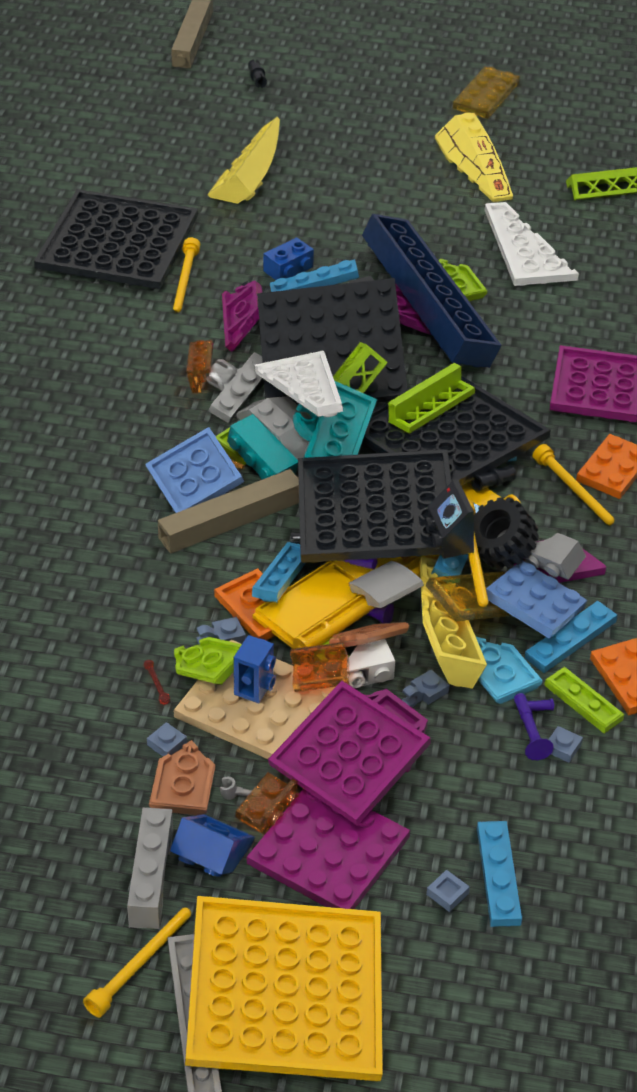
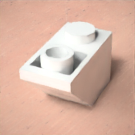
M386 639L357 645L341 668V681H344L353 688H359L394 679L395 659Z

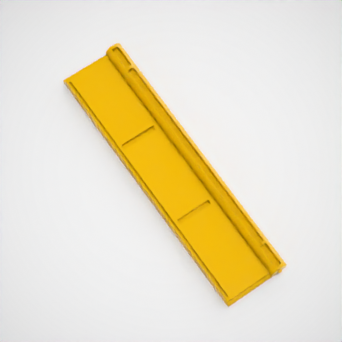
M471 481L461 486L467 499L479 506H485L487 501H496L497 498H500L499 495L488 488L476 491L472 487ZM512 494L504 498V500H506L507 497L512 498L514 501L517 500L520 503L519 499ZM427 555L423 557L437 560L439 555ZM422 556L376 558L378 561L376 568L394 561L407 567L420 578V558ZM328 561L289 586L278 602H265L257 607L255 613L252 614V618L263 627L270 628L275 636L297 653L306 656L331 639L334 634L340 633L376 608L367 604L364 595L352 593L349 582L372 571V569L352 565L344 561Z

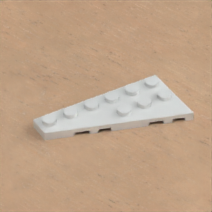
M506 202L485 204V213L514 286L578 280L579 273L575 269L571 270L564 258L560 259L556 256V251L538 233L534 234L531 231V226L528 223H523L519 219V214Z
M324 351L254 365L257 375L318 417H332L339 412H343L342 402Z

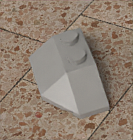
M288 396L259 400L236 413L237 418L240 420L254 414L297 460L304 457L309 441L302 438L295 430L293 415L295 412H298L305 419H311V417L306 412L297 411L298 405Z

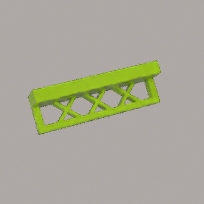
M637 167L573 174L566 180L567 188H572L574 200L637 193V183H635V180H637ZM627 181L629 183L626 189H621L615 185L618 182ZM608 184L610 187L607 191L602 192L596 185ZM588 186L590 190L587 194H579L578 187Z
M360 342L335 373L333 379L350 387L352 377L361 375L362 385L359 389L355 390L364 393L388 362L367 344ZM371 355L379 363L374 370L365 371L364 362Z
M453 363L388 402L389 423L410 434L475 394V387L461 380V366ZM457 388L463 390L462 392H452ZM439 399H449L446 402H435ZM422 409H433L429 412H419ZM408 419H416L410 424L404 421Z

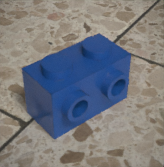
M297 237L263 253V271L275 280L296 276L298 273L313 267L314 249Z
M251 635L247 636L234 656V695L260 703L267 690L271 691L276 681V675L273 674V668L276 663L274 643Z

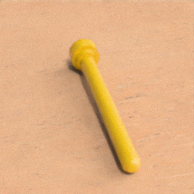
M193 237L185 239L182 247L185 258L173 306L175 312L182 310L193 258L199 254L201 247L199 240Z
M541 444L534 450L532 457L539 465L548 466L605 524H614V517L555 460L554 451L547 444Z
M468 500L475 514L474 503ZM474 533V553H469L468 557L478 604L481 607H485L489 601Z
M182 908L104 988L93 989L83 999L86 1009L95 1017L101 1018L110 1009L112 997L168 941V937H172L191 917V910L189 908Z

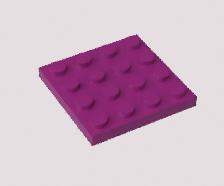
M560 345L549 410L637 422V355Z
M341 681L269 757L268 762L271 767L358 826L431 744L429 736L344 681Z
M303 789L248 854L247 864L325 907L355 909L410 838V830L372 810L357 826Z

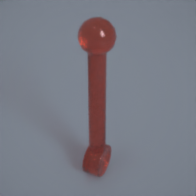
M147 659L143 664L144 668L149 670L159 692V702L166 705L170 702V696L164 692L153 668L154 662Z

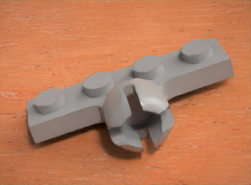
M254 352L239 369L224 359H218L212 365L206 380L210 385L222 392L211 404L209 412L227 423L232 420L263 381V378L256 374L254 366L262 363V356Z

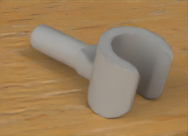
M232 777L222 778L223 787H220V792L224 799L231 800L237 795L260 799L261 792L237 787Z

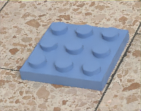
M209 427L145 464L175 513L219 497L244 482L243 477Z
M524 561L519 565L513 566L486 588L488 601L549 639L584 609L587 600L581 597L578 592L568 589L555 578L547 576L537 570L534 565Z

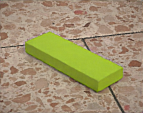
M566 667L545 679V687L602 733L605 734L623 721L624 713Z

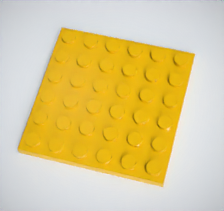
M197 896L185 1066L381 1081L383 1075L381 912Z

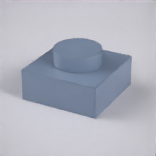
M167 722L147 738V746L161 756L172 755L179 751L182 745L187 743V736Z
M557 726L548 739L554 746L551 755L570 763L581 747L583 737Z
M446 870L427 887L426 895L450 912L469 894L470 887Z

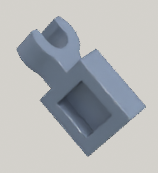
M237 617L212 622V627L208 625L197 627L199 637H196L198 644H200L199 640L207 637L225 641L234 640L238 643H243L246 639V634Z
M429 670L412 680L411 685L403 689L402 693L407 697L403 698L402 701L411 708L422 700L429 705L449 693L450 685L433 670Z

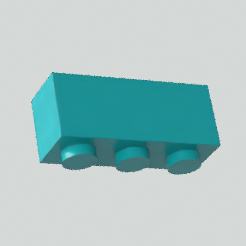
M254 414L230 426L227 442L233 450H236L241 455L245 463L259 474L261 480L289 469L296 475L298 460Z

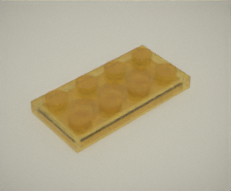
M485 66L453 101V109L466 113H475L477 116L488 119L519 84L520 76L511 72L497 70L494 67Z
M505 572L483 573L485 587L490 586ZM472 574L430 577L425 585L433 594V597L439 601L448 612V615L455 621L512 616L490 601L485 607L479 606Z

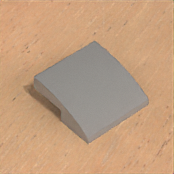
M390 561L349 582L352 593L364 595L367 604L377 608H382L424 586L423 581L414 572L394 561Z

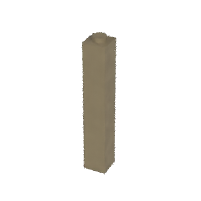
M213 0L191 1L171 49L172 67L191 69L213 13Z
M289 469L159 519V540L171 554L299 503V477Z

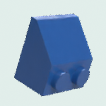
M205 814L182 817L170 851L179 855L178 859L190 865L197 863L205 867L204 871L206 873L220 877L222 874L234 871L252 845L255 836Z

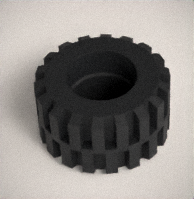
M500 497L496 501H487V505H481L478 508L479 511L474 514V533L479 556L488 566L492 568L495 566L497 569H503L506 566L509 569L515 563L521 564L523 558H528L531 555L530 551L536 547L534 541H537L539 538L537 533L538 526L517 500L514 501L508 497L504 500L503 497ZM508 529L502 536L498 537L502 531Z

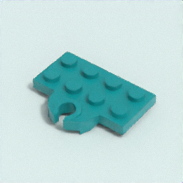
M334 381L342 402L343 412H339L332 417H318L299 403L296 410L306 412L311 417V419H305L298 412H295L293 415L295 430L302 438L309 441L303 458L358 455L377 399Z

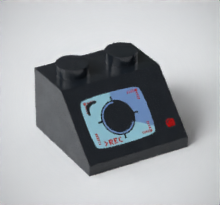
M458 479L453 480L428 505V517L424 519L427 533H432L434 548L439 549L443 559L474 553V511Z

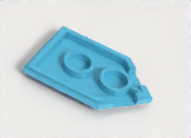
M476 637L487 663L478 680L497 703L502 704L514 699V696L518 693L526 694L537 689L542 684L543 680L513 645L507 643L498 645L486 642L484 638Z

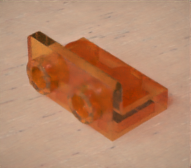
M212 340L190 342L186 372L192 393H201L202 383L206 382L205 373L211 372Z
M343 642L290 650L293 662L292 685L295 692L336 687L341 681L349 685L350 660Z
M267 772L238 807L235 817L264 835L271 826H275L278 818L283 816L284 809L287 806L290 807L293 800L298 797L299 793L296 791L297 781L292 778L287 784Z

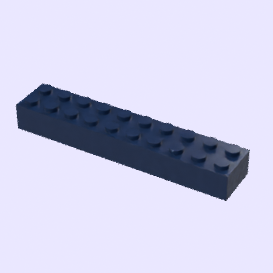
M372 214L362 234L363 238L375 253L376 258L383 264L385 270L392 278H395V284L398 285L402 294L410 302L411 307L430 330V334L435 337L439 346L449 357V360L458 365L464 364L476 368H490L502 345L407 219Z

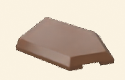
M406 622L371 624L334 634L329 640V644L336 649L367 644L406 633L409 625Z
M192 740L182 745V749L174 754H167L159 759L149 802L150 808L172 809V813L190 815L207 813L215 764L199 751L198 746Z

